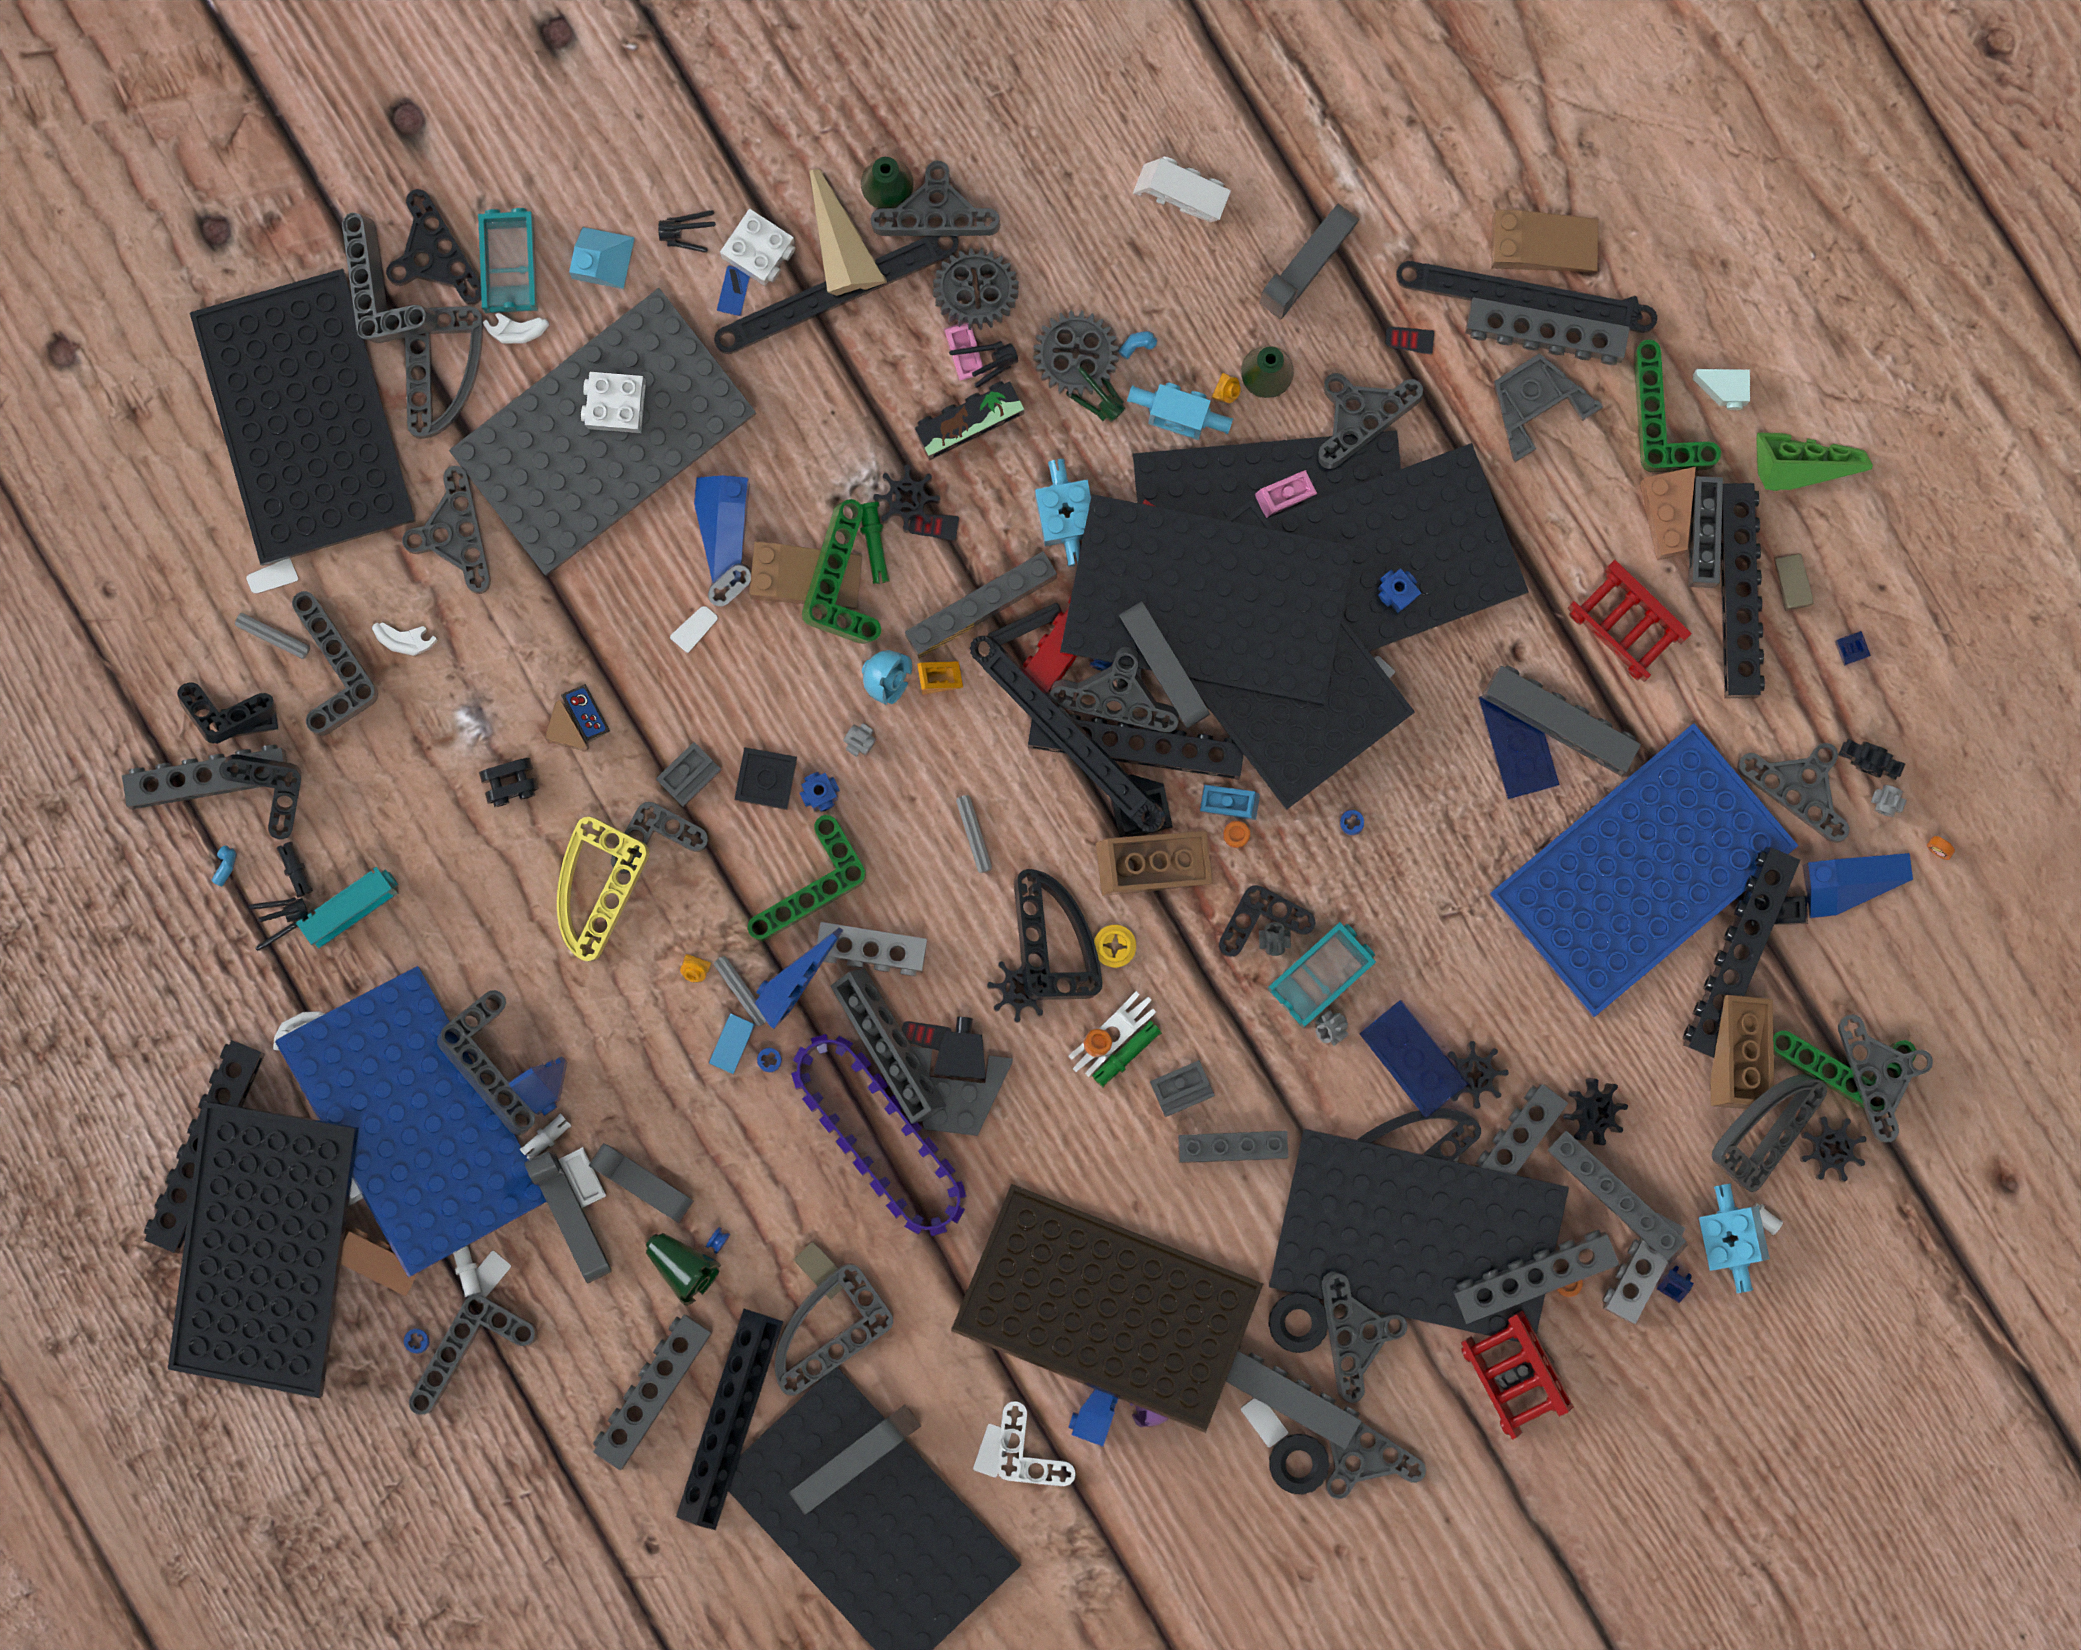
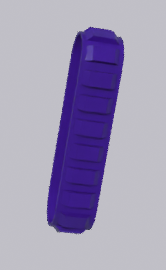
M827 1034L811 1038L812 1044L806 1049L800 1046L793 1059L798 1064L797 1071L791 1073L795 1089H803L807 1095L802 1100L812 1112L819 1109L824 1115L819 1121L830 1134L835 1130L839 1134L840 1138L835 1142L846 1155L851 1151L854 1153L857 1159L852 1163L862 1176L869 1172L874 1179L869 1185L879 1197L886 1194L891 1200L886 1206L897 1219L902 1215L907 1220L904 1227L918 1235L922 1229L930 1230L931 1236L947 1232L946 1225L951 1221L958 1224L965 1211L964 1208L960 1207V1199L967 1197L963 1182L954 1181L951 1175L956 1170L946 1158L940 1162L934 1155L939 1149L929 1137L922 1140L918 1135V1132L922 1130L918 1122L912 1124L909 1118L906 1119L901 1113L903 1108L896 1096L893 1095L889 1098L884 1092L889 1086L880 1074L877 1073L872 1076L869 1073L868 1069L872 1064L862 1052L855 1055L852 1051L854 1044L847 1039L838 1036L836 1041L829 1040ZM827 1045L837 1046L835 1053L843 1056L848 1051L856 1060L851 1065L855 1073L863 1069L873 1081L867 1087L873 1094L880 1090L889 1101V1104L884 1108L889 1115L897 1112L904 1120L906 1125L901 1129L904 1135L908 1136L914 1133L923 1144L918 1150L919 1154L922 1157L930 1154L940 1167L934 1172L940 1179L946 1175L949 1177L954 1187L947 1189L949 1198L957 1197L956 1207L948 1205L945 1213L950 1216L946 1222L941 1223L940 1218L936 1217L931 1219V1227L921 1226L923 1218L917 1214L910 1220L902 1211L907 1206L905 1200L901 1198L895 1202L887 1192L886 1188L890 1184L887 1177L878 1180L869 1169L874 1162L872 1158L868 1155L861 1159L852 1146L857 1141L853 1134L845 1138L835 1126L840 1120L838 1115L834 1113L827 1116L819 1106L823 1096L819 1092L813 1095L808 1092L805 1084L810 1082L811 1078L809 1073L802 1074L803 1064L811 1065L814 1058L809 1054L817 1048L819 1054L827 1052Z

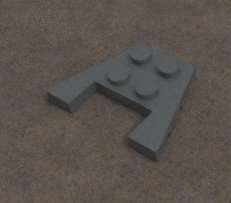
M1540 353L1494 381L1514 462L1519 461L1536 450V447L1522 426L1563 400H1569L1581 421L1603 409V405L1599 401L1594 400L1583 388L1568 379L1562 371Z
M911 1046L926 1072L930 1075L933 1049ZM989 1056L985 1083L930 1077L947 1106L929 1119L922 1121L924 1130L978 1136L1012 1065L1013 1058Z

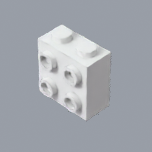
M749 209L720 251L722 259L766 287L769 281L773 283L781 271L778 267L784 259L788 261L791 258L796 247L793 246L795 244L794 237Z
M590 372L589 379L584 381V395H587V404L582 406L581 421H585V426L588 429L641 433L646 387L645 378L636 375Z

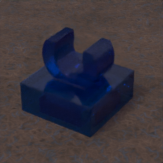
M1862 631L1835 641L1844 666L1871 656Z
M1675 1266L1663 1277L1657 1290L1680 1303L1690 1292L1694 1283L1690 1281L1692 1278L1690 1273L1684 1278L1677 1273L1679 1267Z

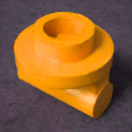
M1222 373L1211 398L1219 402H1234L1241 392L1239 380L1236 377Z
M686 954L680 972L690 982H701L706 978L712 963Z

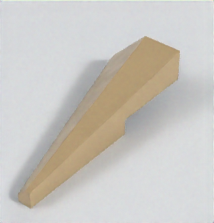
M821 169L810 170L828 293L838 296L859 288L866 290L887 283L885 276L878 269L874 257L865 247L864 240L851 218L836 198L835 191L829 186L823 176V171Z

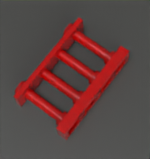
M1614 560L1604 570L1608 574L1606 581L1581 606L1573 601L1567 609L1570 611L1569 616L1577 624L1581 625L1583 623L1629 667L1627 672L1635 680L1641 679L1645 682L1651 676L1646 670L1647 667L1672 642H1678L1681 645L1692 633L1624 567ZM1620 586L1627 592L1625 594L1626 598L1599 625L1588 613L1614 587ZM1639 604L1646 611L1644 613L1645 617L1618 643L1607 632L1633 605L1637 606ZM1659 623L1665 629V635L1637 662L1627 650L1652 624L1656 625Z
M1523 1310L1508 1319L1510 1323L1508 1328L1478 1343H1475L1472 1336L1461 1342L1464 1358L1467 1362L1472 1363L1501 1418L1500 1426L1506 1435H1510L1512 1440L1523 1433L1519 1426L1551 1410L1553 1412L1556 1411L1560 1417L1574 1408ZM1513 1337L1515 1339L1518 1338L1523 1347L1521 1352L1488 1368L1481 1353ZM1524 1362L1532 1364L1535 1370L1533 1377L1503 1392L1500 1391L1494 1377ZM1538 1386L1544 1387L1548 1395L1546 1401L1516 1416L1513 1415L1507 1401Z

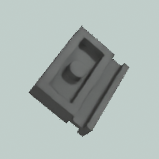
M693 742L656 780L682 807H685L722 769Z
M1200 1060L1150 1081L1165 1118L1215 1096Z

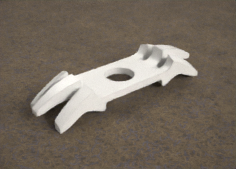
M1136 991L1099 1028L1106 1030L1108 1027H1116L1120 1031V1038L1116 1042H1112L1108 1053L1099 1057L1085 1074L1088 1077L1126 1039L1156 1013L1152 1009L1138 1022L1134 1020L1151 1001L1149 997L1127 1013L1126 1010L1140 995ZM1084 1043L1069 1055L1071 1060L1085 1050ZM1087 1053L1073 1070L1077 1072L1094 1057Z

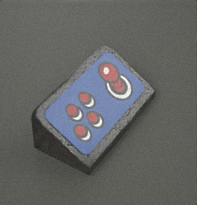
M586 684L561 694L587 744L611 732Z

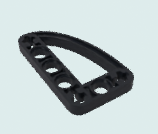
M1023 870L1014 879V893L1025 993L1033 1000L1093 998L1102 989V975L1094 940L1080 908L1069 892L1056 879L1038 870ZM1027 877V880L1033 884L1028 889L1029 895L1023 897L1022 895H1025L1028 891L1027 885L1022 883V880ZM1041 888L1051 894L1066 913L1077 936L1086 972L1050 973ZM1025 902H1031L1035 905V915H1028L1024 911L1023 905ZM1027 928L1037 930L1039 934L1037 941H1031L1027 938ZM1030 954H1037L1041 958L1040 967H1033L1029 963ZM1042 972L1036 979V973ZM1063 979L1069 983V992L1063 993L1058 989V980ZM1036 980H1038V985L1043 986L1039 993L1037 988L1032 987ZM1087 980H1089L1090 984H1094L1095 986L1090 991L1089 988L1086 986L1079 987L1077 989V985H1082Z
M1431 1108L1414 1111L1391 1119L1373 1128L1356 1140L1371 1143L1397 1128L1414 1122L1429 1119L1452 1120L1459 1124L1423 1154L1453 1161L1480 1138L1481 1127L1475 1119L1461 1111L1448 1108ZM1464 1125L1468 1127L1473 1125L1475 1127L1473 1131L1474 1138L1470 1136L1465 1137L1461 1141L1465 1146L1461 1148L1458 1140L1451 1135L1455 1132L1457 1137H1459L1464 1132ZM1451 1141L1454 1143L1456 1150L1452 1156L1447 1157L1442 1154L1440 1147L1443 1142Z

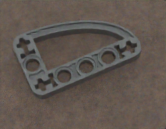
M475 307L428 308L436 313L437 318L441 314L450 315V325L447 327L436 325L432 331L425 333V336L414 335L405 337L407 426L410 433L416 438H430L447 429L459 416L470 397L479 369L483 343V318ZM455 313H459L460 319L468 318L469 313H472L474 318L478 319L473 321L472 326H468L466 321H458L460 326L456 327ZM471 333L468 361L460 388L449 408L441 417L433 422L431 334ZM415 341H422L426 347L423 353L414 354L411 352V345ZM416 367L425 368L426 376L424 379L414 380L411 375L413 369ZM423 393L426 395L427 401L423 406L417 407L413 405L412 398L415 394ZM412 411L422 413V421L424 424H427V427L422 428V432H418L413 427V425L418 424V415H412Z
M1802 1074L1787 1078L1767 1090L1736 1119L1721 1137L1712 1151L1713 1161L1739 1186L1750 1192L1759 1190L1825 1099L1827 1094L1826 1084L1810 1075ZM1795 1094L1757 1149L1748 1158L1737 1147L1738 1144L1772 1108L1787 1097ZM1801 1108V1112L1799 1113L1797 1118H1795L1797 1111ZM1786 1129L1784 1136L1779 1140L1780 1135ZM1770 1151L1769 1157L1764 1162L1766 1154ZM1726 1153L1730 1155L1728 1159H1726ZM1740 1161H1742V1162H1741V1166H1740L1739 1169L1735 1172V1169H1736L1738 1163H1739Z
M853 1263L844 1264L829 1275L805 1298L787 1323L776 1349L774 1363L778 1385L785 1394L789 1396L799 1394L892 1327L893 1317L891 1312L857 1265ZM847 1269L851 1272L857 1271L855 1279L858 1284L862 1281L866 1283V1285L858 1287L854 1293L850 1291V1289L855 1288L851 1281L843 1280L845 1277L844 1271ZM840 1283L863 1317L786 1370L785 1364L788 1348L798 1327L814 1306ZM867 1290L873 1294V1301L871 1304L864 1306L858 1302V1295L860 1292ZM878 1313L881 1316L887 1315L888 1318L885 1320L886 1326L876 1325L873 1328L876 1332L874 1335H871L869 1328L863 1324L867 1320L870 1325L876 1321L875 1315ZM861 1328L866 1332V1339L862 1343L852 1341L851 1333L854 1329ZM834 1344H839L844 1348V1354L839 1359L829 1356L828 1350ZM818 1360L822 1364V1369L818 1374L812 1375L807 1372L806 1365L809 1361ZM801 1367L804 1375L809 1380L804 1382L802 1377L796 1382V1389L792 1387L786 1388V1378L790 1376L794 1379L799 1376L800 1373L796 1370Z

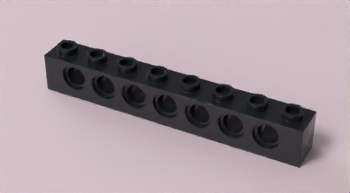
M1723 483L1720 560L1724 699L1757 698L1761 695V691L1765 689L1764 675H1760V665L1764 663V651L1759 649V638H1763V623L1758 621V612H1762V596H1758L1757 587L1761 585L1762 581L1761 570L1757 569V559L1761 557L1760 543H1756V533L1760 532V518L1755 517V507L1759 506V491H1755L1754 483ZM1734 507H1743L1746 511V517H1737L1733 511ZM1736 532L1745 534L1747 538L1746 544L1737 543L1734 534ZM1738 558L1744 559L1748 565L1747 570H1739L1735 565V560ZM1737 585L1747 587V597H1741L1737 594ZM1738 611H1744L1748 614V623L1743 624L1738 621ZM1744 637L1749 641V650L1739 648L1737 644L1738 638ZM1739 664H1746L1750 667V676L1745 677L1739 673Z
M1069 714L1084 730L1090 732L1091 738L1114 761L1240 779L1244 754L1231 738H1224V742L1213 740V736L1206 734H1197V738L1189 737L1187 732L1173 730L1171 734L1162 733L1145 727L1144 730L1136 729L1134 725L1124 722H1118V726L1109 725L1107 720L1092 718L1091 722L1082 721L1081 716ZM1032 719L1028 748L1067 754ZM1109 733L1114 734L1118 742L1114 746H1106L1102 740L1103 736ZM1138 737L1143 740L1144 747L1141 750H1133L1129 746V741L1132 738ZM1161 741L1167 742L1171 750L1167 754H1160L1156 751V744ZM1187 745H1191L1197 750V755L1194 758H1186L1182 754V749ZM1214 749L1220 750L1223 753V760L1213 762L1210 760L1208 753Z
M1765 847L1764 851L1761 850L1755 860L1756 871L1754 876L1750 875L1744 887V890L1747 891L1744 900H1740L1735 908L1734 915L1737 917L1733 926L1729 925L1725 932V946L1715 956L1713 963L1716 965L1713 975H1708L1704 983L1703 989L1706 992L1703 999H1699L1694 1007L1693 1014L1696 1016L1692 1025L1689 1024L1684 1031L1683 1039L1685 1042L1683 1046L1714 1058L1723 1006L1720 1009H1716L1713 1005V1000L1718 994H1721L1724 998L1726 995L1745 996L1796 873L1800 859L1771 847ZM1769 870L1774 871L1776 879L1771 885L1765 881V874ZM1758 895H1762L1765 898V906L1760 910L1754 904L1755 898ZM1751 919L1755 923V930L1752 934L1748 935L1744 930V925L1746 921ZM1739 944L1745 949V954L1741 959H1737L1734 956V949ZM1731 969L1735 974V978L1732 983L1726 984L1723 976L1727 970ZM1711 1019L1714 1023V1029L1711 1033L1706 1034L1703 1031V1024L1706 1020Z
M231 1040L230 1044H225L220 1054V1059H223L219 1070L214 1069L209 1080V1084H212L208 1094L204 1093L199 1102L198 1108L201 1111L198 1118L193 1119L189 1125L187 1133L190 1136L187 1143H183L178 1150L176 1156L179 1159L175 1169L172 1168L166 1178L165 1183L168 1184L165 1194L161 1193L155 1203L154 1208L157 1209L154 1219H149L145 1226L144 1234H146L144 1241L173 1253L180 1252L185 1241L193 1178H189L186 1175V1167L191 1163L195 1164L203 1102L221 1103L218 1099V1094L222 1089L227 1088L231 1093V1097L228 1102L223 1104L243 1107L265 1053ZM238 1063L241 1066V1074L237 1078H232L229 1074V1069L231 1065ZM180 1188L185 1189L187 1192V1198L183 1203H178L175 1200V1193ZM172 1213L176 1217V1224L169 1229L164 1224V1218L167 1214Z
M745 1308L743 1309L676 1518L696 1526L716 1530L784 1321Z

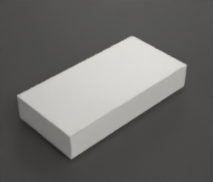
M583 1147L558 1159L581 1208L606 1197V1193L594 1169L589 1166L591 1162Z

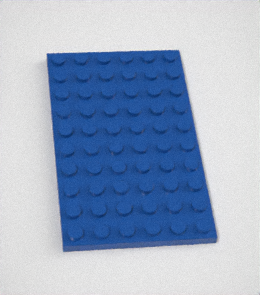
M1693 723L1489 895L1594 1018L1745 891L1744 887L1750 875L1754 876L1756 871L1755 860L1761 850L1764 851L1765 847H1771L1789 854L1798 847V844Z
M418 966L287 1033L275 1041L319 1121L359 1127L352 1178L408 1278L547 1202L540 1186L535 1185L528 1174L524 1163L529 1160L519 1150L522 1147L515 1135L509 1131L437 1044L438 1034L450 1021ZM451 1032L445 1033L447 1042L451 1044L457 1043L455 1034ZM468 1053L462 1054V1059L466 1064H474ZM480 1076L481 1082L485 1084L482 1077Z

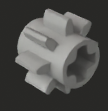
M862 723L860 728L854 724L843 740L848 744L846 750L856 757L860 752L866 756L876 742V738L871 736L874 732L873 729Z
M1884 785L1882 790H1875L1871 800L1872 803L1877 804L1875 811L1889 817H1894L1895 812H1903L1907 801L1901 798L1903 791L1889 785Z
M1331 1010L1315 1020V1023L1318 1025L1315 1032L1323 1043L1331 1042L1335 1046L1349 1035L1345 1031L1348 1027L1347 1020L1340 1013L1332 1014Z

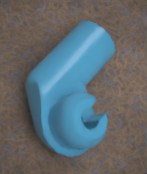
M1149 331L1133 333L1127 338L1118 353L1128 360L1138 347H1145L1149 350L1153 349L1157 345V339Z
M227 845L222 846L217 853L218 858L223 861L211 879L214 884L221 887L232 873L237 856L234 848L230 849Z

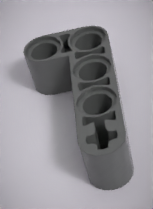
M605 1143L602 1144L589 1164L592 1169L611 1179L677 1223L681 1222L694 1200Z

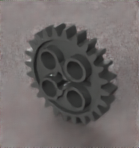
M970 248L969 255H965L960 250L959 258L950 255L949 263L943 261L941 263L942 270H936L937 279H933V297H936V307L942 306L941 315L949 313V322L958 319V327H961L964 322L968 323L969 330L972 329L973 324H977L979 330H982L983 323H987L992 328L994 319L1002 323V314L1009 317L1010 308L1016 307L1015 299H1018L1019 291L1017 289L1019 281L1015 280L1016 272H1010V263L1002 265L1003 256L995 260L993 258L994 251H991L986 256L984 255L983 248L979 250L978 254H974L973 249ZM971 269L976 270L980 309H977L975 305V291L972 286L973 276ZM984 274H990V275H992L993 277H991V278H985V277H983L982 275H984ZM962 276L965 277L966 280H957L956 277ZM988 297H993L996 300L990 302L985 299ZM960 300H967V301H969V303H968V304H961V303H959V301H960Z
M1070 310L1069 318H1065L1062 313H1059V322L1050 318L1051 328L1042 326L1045 336H1036V340L1041 343L1033 347L1034 351L1040 353L1033 356L1034 361L1041 362L1036 366V371H1044L1041 380L1050 379V389L1056 384L1059 386L1058 394H1061L1064 389H1068L1069 397L1072 396L1074 390L1078 391L1080 397L1083 396V389H1087L1090 394H1093V388L1078 371L1084 363H1090L1094 366L1095 370L1089 375L1101 389L1103 388L1102 379L1108 382L1111 380L1107 372H1116V367L1111 364L1119 361V357L1112 355L1119 351V346L1111 345L1116 341V336L1108 337L1111 327L1103 329V319L1096 323L1093 322V313L1088 319L1084 318V311L1082 310L1079 317H1075L1072 310ZM1063 333L1069 334L1072 337V341L1069 344H1061L1057 339L1058 336ZM1088 337H1093L1099 343L1094 348H1088L1085 346L1084 340ZM1053 349H1059L1064 352L1054 353ZM1074 349H1079L1080 355L1078 359L1073 358L1072 353ZM1094 354H1097V355H1099L1100 357H1099L1098 359H1095V358H1093V357L1086 356V355H1094ZM1063 359L1069 365L1065 370H1058L1054 367V362Z

